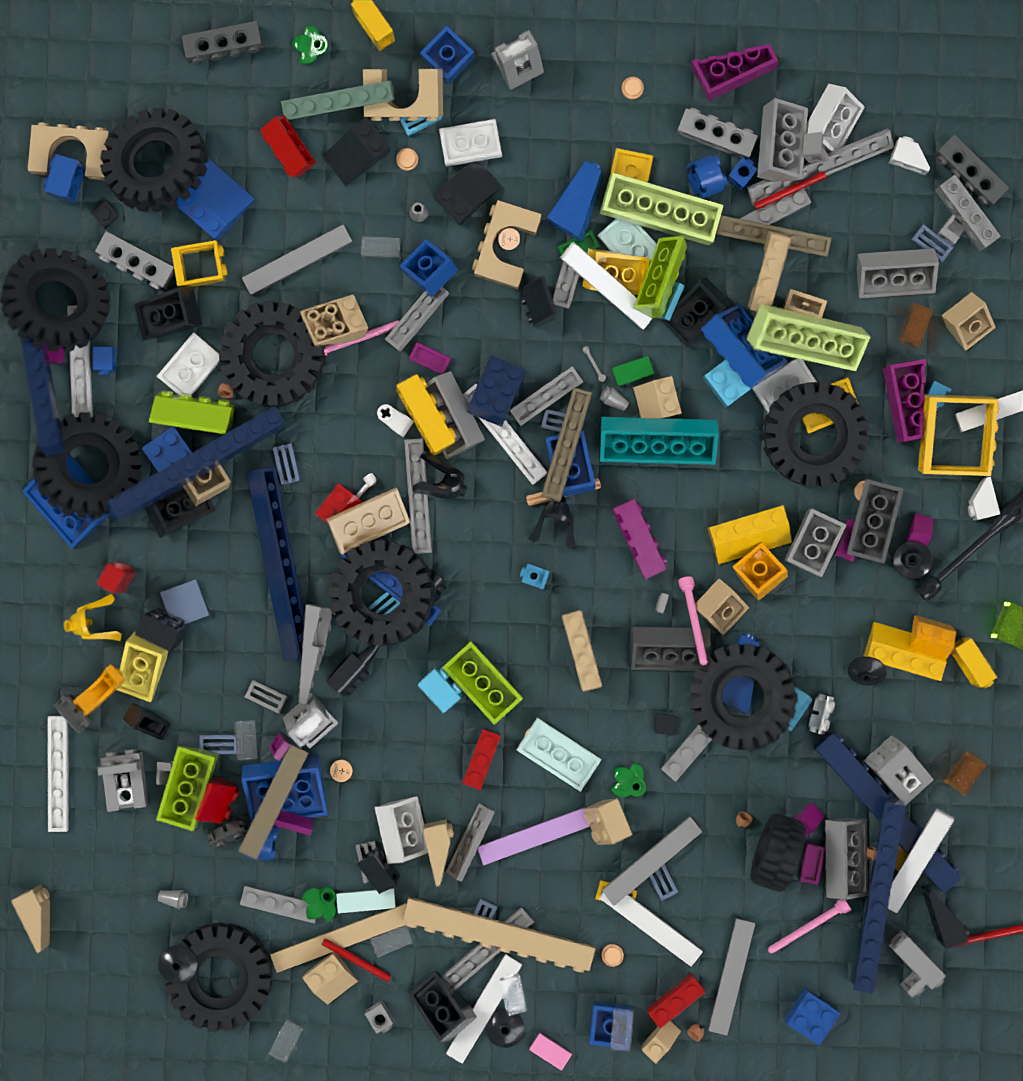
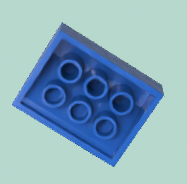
M208 158V163H204L207 167L205 177L198 176L201 184L197 190L189 187L188 191L191 196L185 201L178 196L176 200L178 203L177 207L218 242L255 199Z
M739 303L714 316L701 330L704 332L706 339L714 344L717 352L728 361L730 368L738 373L743 384L751 389L787 364L788 361L781 354L758 350L750 344L747 337L754 320Z
M68 454L66 467L70 476L82 484H95L75 459ZM34 479L22 491L71 549L76 547L110 516L107 512L104 513L103 517L93 519L92 515H88L86 519L76 518L77 513L71 512L70 516L61 512L62 507L57 505L54 508L47 502L49 498L47 495L42 497L37 489L39 483L35 482Z
M319 755L307 756L281 810L308 818L328 815ZM283 760L242 766L241 779L251 820H254Z

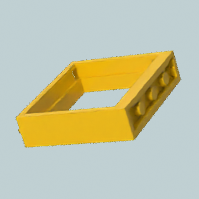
M925 394L923 438L920 440L918 471L923 474L991 476L992 467L995 465L993 452L996 450V441L994 439L995 433L998 431L996 418L1000 411L998 399L986 396ZM937 402L986 404L980 466L931 465Z

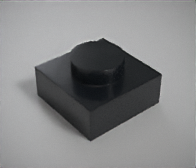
M107 201L91 213L104 228H107L120 217Z

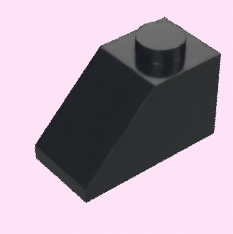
M135 703L130 705L123 717V720L133 729L159 740L163 739L171 725L170 722Z

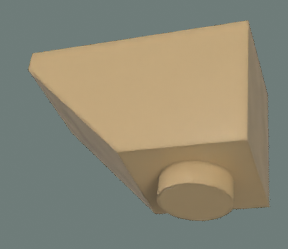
M671 1021L661 1029L657 1027L640 1045L642 1051L656 1064L669 1051L681 1030Z

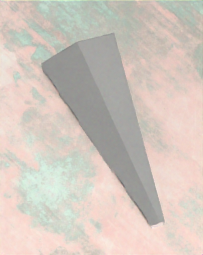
M306 604L299 703L308 704L310 690L314 686V673L320 667L327 644L328 632L332 628V625H330L332 615H335L329 607Z

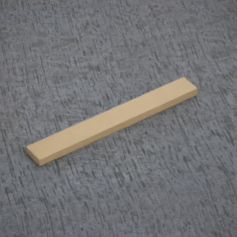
M407 903L271 953L270 956L276 972H281L333 952L321 945L324 938L345 948L405 925L406 922H403L402 919Z

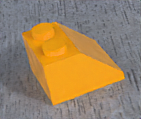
M760 543L732 567L745 587L758 601L788 577L787 569L763 543Z
M915 615L909 649L947 659L954 649L956 631L952 625Z

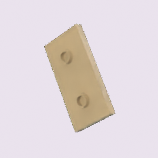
M393 488L326 519L341 555L353 547L357 548L362 543L377 539L410 523L397 488Z

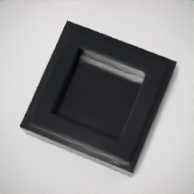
M655 714V734H674L675 715Z

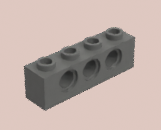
M257 21L182 35L186 59L189 63L192 62V64H200L203 60L207 59L212 61L220 60L222 56L227 55L236 57L241 55L242 52L247 51L248 53H256L259 49L263 48ZM242 36L247 38L243 44L237 43L238 38ZM220 41H228L225 47L221 48L218 46ZM208 44L209 48L206 51H200L201 45Z
M955 134L934 154L937 157L936 160L942 166L951 170L950 174L952 176L956 175L964 183L965 189L970 193L973 192L983 206L991 207L1009 189ZM953 155L959 156L961 162L955 163L953 161ZM967 168L974 171V177L967 174ZM980 182L987 183L988 190H983Z

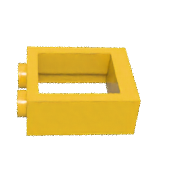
M352 0L351 7L354 16L379 52L395 41L393 30L373 1Z
M217 240L171 248L178 287H193L225 281V275H228L226 264L222 263L224 249ZM214 249L218 275L187 281L183 254Z
M962 637L954 643V649L951 654L971 685L979 688L983 687L984 689L991 686L997 676L972 638Z

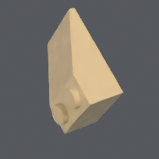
M447 819L424 824L423 827L436 886H439L441 883L451 837L454 834L452 824H448Z
M42 884L12 900L37 953L50 944V901L48 899L50 895L45 887L43 888Z

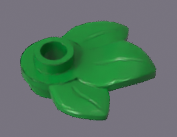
M306 26L304 35H299L292 41L293 47L301 52L299 59L301 64L313 63L318 55L326 53L329 47L328 40L321 36L319 30L314 26ZM321 42L320 47L316 48L317 43Z
M633 763L630 769L624 767L614 769V776L618 783L611 788V791L615 795L623 798L630 795L640 797L646 792L647 785L643 780L644 770L639 764ZM636 783L640 785V789L638 791L634 790V785Z
M323 887L320 890L312 888L302 895L301 899L308 904L306 908L308 920L323 916L329 922L334 917L336 912L334 905L336 894L332 888ZM324 893L328 895L327 900L323 898Z

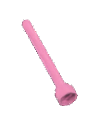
M397 320L369 330L364 338L326 345L324 355L392 331L399 321Z
M683 577L678 580L679 587L685 593L700 664L706 665L707 656L692 593L695 586L693 577Z
M838 899L837 903L834 904L835 907L769 946V953H775L838 913H848L851 911L849 905L845 900Z

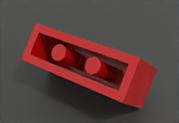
M285 115L275 116L260 129L263 139L271 146L275 157L281 161L285 172L291 178L302 176L316 164V161Z
M124 562L108 563L96 584L112 593H125L136 573L132 571L133 567Z
M486 728L482 729L462 784L481 790L501 734Z
M690 973L649 1006L647 1012L661 1029L702 996L705 990L695 976Z

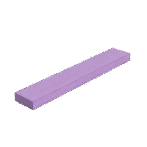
M585 807L479 845L478 852L483 865L590 827L584 818L585 813L583 809Z

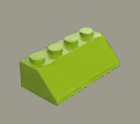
M675 236L658 239L633 309L650 318H661L663 316L668 299L673 291L674 282L679 275V268L685 258L687 245L684 237Z
M161 391V393L159 392L155 396L149 422L226 434L233 425L235 404H231L229 400L224 399L211 401L210 397L201 396L198 399L192 398L190 394L183 393L179 396L173 395L171 391Z
M472 641L442 667L494 725L523 699L518 691Z
M178 746L156 820L191 831L196 829L199 821L195 820L194 817L208 784L211 782L219 754L201 748Z

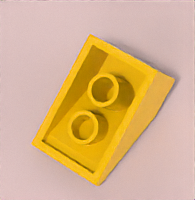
M588 248L587 255L631 294L639 295L648 270L649 257ZM585 279L583 280V287L597 291Z

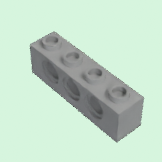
M686 108L676 134L740 159L742 157L745 160L749 159L757 139V135H754L752 130L746 128L741 130L736 128L734 123H723L718 121L719 119L713 115L705 116L700 114L701 112L695 108H690V110ZM701 122L705 128L698 130L695 128V123ZM714 129H719V130H721L722 136H721V137H716V136H714V135H713V130H714ZM737 136L740 139V143H732L730 137Z
M956 175L952 176L935 190L950 212L956 216L959 224L964 227L965 232L979 251L1001 237Z
M108 232L104 233L95 250L100 255L99 259L108 264L110 261L116 263L115 267L125 273L127 270L133 272V277L140 281L144 279L150 281L149 285L157 290H160V288L166 290L175 274L173 266ZM117 249H122L121 257L115 258L114 252ZM134 258H139L138 266L132 267L131 261ZM156 267V273L153 276H149V268Z

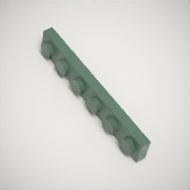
M384 81L281 101L283 115L288 120L393 101L395 99L392 81Z

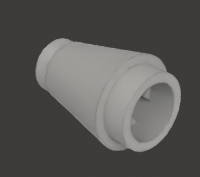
M415 203L410 208V217L416 222L424 221L428 216V208L422 203ZM416 208H422L420 212L415 211Z
M607 386L599 398L603 401V404L624 411L629 404L613 387Z
M160 890L158 902L177 909L185 908L188 902V893H185L183 890Z

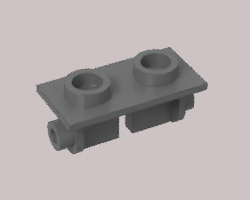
M65 694L53 706L79 734L92 721L80 710L77 712L75 710L77 706L73 703L74 700L71 696Z
M236 819L227 823L228 831L226 832L223 826L210 831V834L207 835L210 841L208 844L214 849H221L233 840L243 839L244 835L248 833V830L243 827L245 826L243 819Z

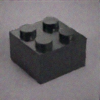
M157 608L143 615L135 635L170 652L180 646L189 625L184 624L183 619L176 616L171 618L165 610Z

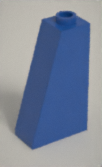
M587 161L583 163L547 217L550 224L580 242L584 239L604 178L601 171L602 168L594 162L590 164Z
M745 633V636L739 635L735 643L745 645L746 643L759 647V643L755 641L756 637ZM738 676L731 679L724 687L722 693L723 703L748 714L754 678Z

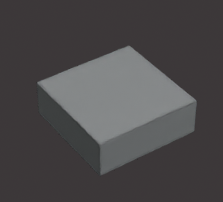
M660 593L655 608L657 612L664 613L669 595Z

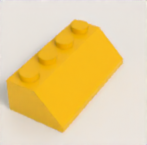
M416 374L398 384L396 392L429 450L436 456L455 443L454 438H456V435L451 427L447 428L445 424L447 419L443 412H438L435 407L437 402L432 393L429 395L425 388L428 386L423 377L419 378Z
M784 506L707 528L718 565L745 557L760 543H763L768 550L792 543L789 522Z
M873 622L863 657H873L880 660L884 665L938 681L942 680L947 659L909 649L910 632Z

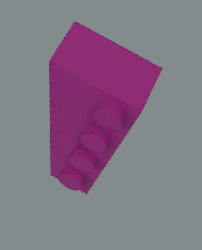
M767 44L736 53L735 51L729 52L727 55L711 56L703 60H692L691 69L707 101H711L777 69L778 59L771 45Z
M926 359L890 365L883 368L897 443L923 438Z
M633 499L612 509L611 511L643 578L647 579L666 570L665 565H667V561L664 555H660L657 550L659 547L655 537H651L649 532L651 528L647 520H644L641 515L643 511L639 503Z

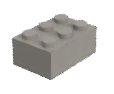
M812 508L808 509L784 561L817 577H822L846 524Z

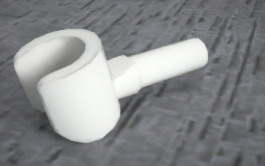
M372 473L363 478L366 484L356 494V497L360 498L369 487L376 483V478Z

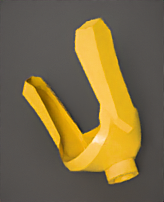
M111 593L98 601L77 608V612L64 622L65 630L67 632L72 631L75 635H80L82 639L121 641L122 634L117 631L90 634L87 630L92 625V620L85 617V610H92L112 604L115 600L113 594Z

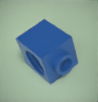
M742 157L728 175L727 180L742 191L758 170L755 167L756 164L747 158L745 160ZM746 169L748 176H740L738 170Z
M93 347V370L99 372V375H110V372H116V349L113 347Z

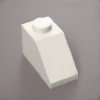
M900 137L895 143L889 163L923 175L927 174L930 167L918 143L913 142L912 138Z
M991 477L981 480L969 500L968 513L970 517H973V520L1000 514Z

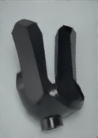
M429 451L423 452L421 458L434 468L445 473V476L437 484H429L424 481L418 482L412 486L413 492L442 499H453L458 496L464 497L467 486L463 485L464 474Z
M562 496L560 502L553 500L547 508H543L534 530L528 537L533 543L537 542L540 538L544 518H554L569 522L566 546L568 549L576 548L574 513L570 512L566 498Z

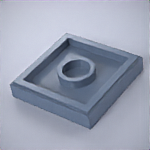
M197 579L160 592L168 616L171 618L174 616L184 620V624L210 615Z

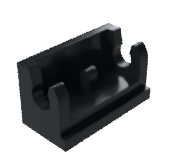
M379 846L362 856L363 860L359 861L357 865L379 894L397 885L400 874L391 863H387L386 856Z

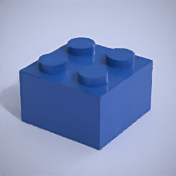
M446 25L420 52V57L431 69H443V81L449 85L475 58V54Z
M55 154L54 159L52 158L49 164V177H46L44 181L45 192L54 199L75 204L86 168L78 160Z
M427 239L400 265L405 275L430 297L458 271L453 261Z
M175 426L142 447L158 472L194 452Z
M804 988L784 1020L787 1025L820 1046L841 1013L836 1007L807 988Z
M593 1001L589 1032L590 1045L628 1049L632 1006Z

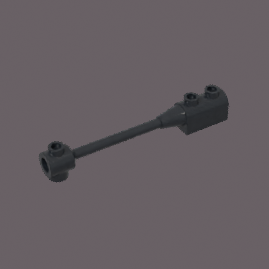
M1023 489L999 510L1000 514L989 527V530L936 577L928 575L914 588L926 602L930 601L942 590L941 582L993 535L1015 525L1023 517Z
M430 570L432 573L430 577L435 582L436 590L433 591V596L435 594L440 596L447 588L444 586L446 581L434 570ZM370 644L358 656L351 652L327 678L326 682L340 695L344 696L347 694L350 696L357 688L354 684L358 680L363 681L369 675L367 670L381 645Z

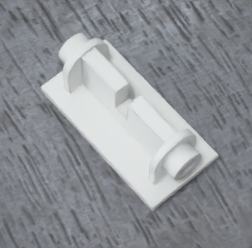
M818 694V697L815 698L813 710L819 711V715L811 714L808 725L810 727L809 731L817 733L818 729V734H824L825 731H828L830 720H828L829 714L833 712L835 702H833L834 697L827 696L826 700V695Z

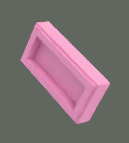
M540 1032L529 1048L530 1051L561 1071L572 1055L570 1051Z

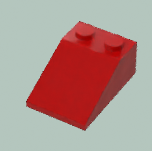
M338 483L315 514L328 523L326 519L361 504L363 501Z
M220 777L209 782L194 819L214 823H222L225 819L228 820L232 812L230 805L232 801L236 802L240 793L237 791L239 786Z

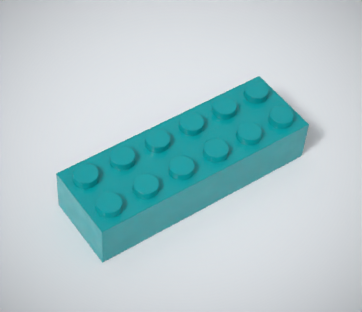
M601 417L600 462L715 465L719 435L717 420Z

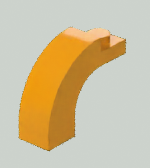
M110 664L88 689L74 699L73 703L77 706L75 710L77 712L80 710L87 717L126 680L120 670Z

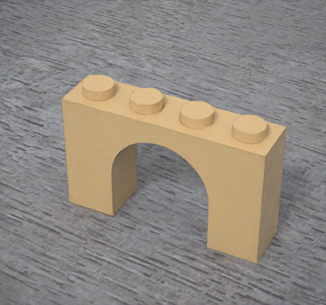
M363 69V85L387 81V69ZM419 69V94L414 104L410 107L401 108L392 101L364 106V117H370V121H381L382 117H389V121H400V117H407V121H418L419 117H426V121H437V117L443 116V69Z
M47 123L32 125L28 171L33 175L49 176V164L57 146L67 140H77L84 144L87 151L85 176L88 179L104 180L100 164H104L100 159L101 151L107 150L104 143L107 137H112L107 129L96 127L95 130H88L85 126H76L75 129L63 124H57V127H51Z
M498 200L496 205H492L490 216H492L491 223H487L485 226L484 234L487 235L485 241L480 242L478 248L480 257L479 260L475 259L472 270L475 271L474 276L518 290L524 269L500 261L493 252V242L500 231L507 227L536 236L542 214Z
M771 231L768 232L763 249L765 251L763 264L757 284L752 288L748 302L750 310L758 311L761 304L772 306L791 240L790 237Z
M581 610L561 615L582 691L601 687V681Z

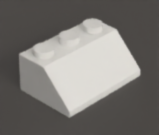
M828 84L807 122L806 134L822 132L824 135L823 149L828 153L842 148L860 117L864 106L846 87Z
M418 796L375 807L388 864L405 862L428 853Z

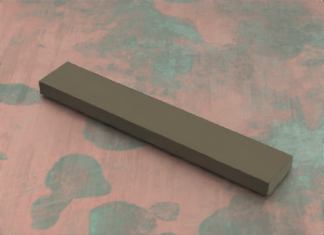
M723 215L720 216L716 231L718 235L765 244L768 232L771 231L791 238L788 249L828 256L831 237Z
M573 388L542 492L543 498L561 501L592 392Z
M290 745L239 849L240 852L254 859L258 858L309 754L308 752Z

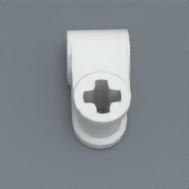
M384 404L378 408V418L402 437L405 436L414 423L412 419L390 405ZM383 409H390L389 413L391 416L382 418L383 414L381 411Z

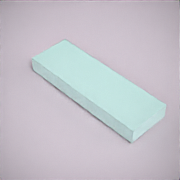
M394 888L381 894L376 890L336 894L338 913L396 908Z

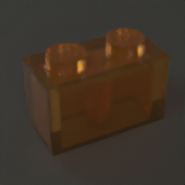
M917 303L913 304L909 310L898 342L913 348L919 347L933 309Z
M966 751L944 782L959 794L965 796L987 764Z

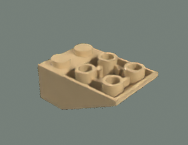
M790 289L787 292L782 309L822 318L827 301Z
M354 294L300 311L314 346L348 343L364 338L368 330L367 323Z

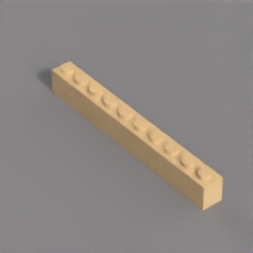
M408 897L402 919L403 922H406V926L416 928L418 925L424 927V930L427 932L435 933L436 930L441 931L446 937L454 938V935L462 937L461 940L472 943L473 940L478 941L481 946L491 948L492 945L499 947L498 950L510 953V950L516 951L518 956L525 958L531 955L536 957L537 961L547 963V960L555 962L554 965L563 968L566 965L572 966L574 971L584 973V970L590 971L595 952L593 945L413 897Z

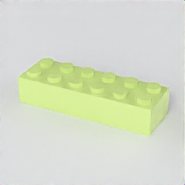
M612 173L609 177L600 214L710 245L714 242L723 205Z
M761 304L747 340L758 350L856 371L870 340V335L862 327Z

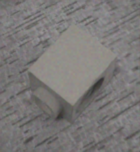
M383 1000L366 1009L365 1015L376 1034L380 1031L385 1033L392 1028L394 1018ZM378 1014L384 1015L386 1020L378 1022L375 1016Z

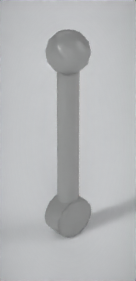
M584 346L583 352L587 354L599 376L598 380L604 382L606 376L600 372L590 353V348Z

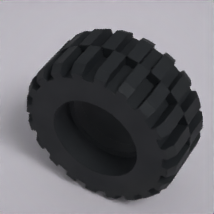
M778 813L772 814L768 819L752 862L750 878L754 884L776 892H783L789 886L804 847L806 826L801 821Z

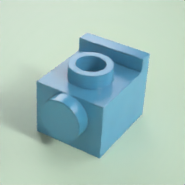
M933 381L930 383L925 394L945 395L950 393L952 389ZM937 402L936 409H938L939 406L942 407L945 402Z
M527 564V567H522L519 577L523 578V583L544 589L550 571ZM532 572L537 573V579L532 580L530 574Z

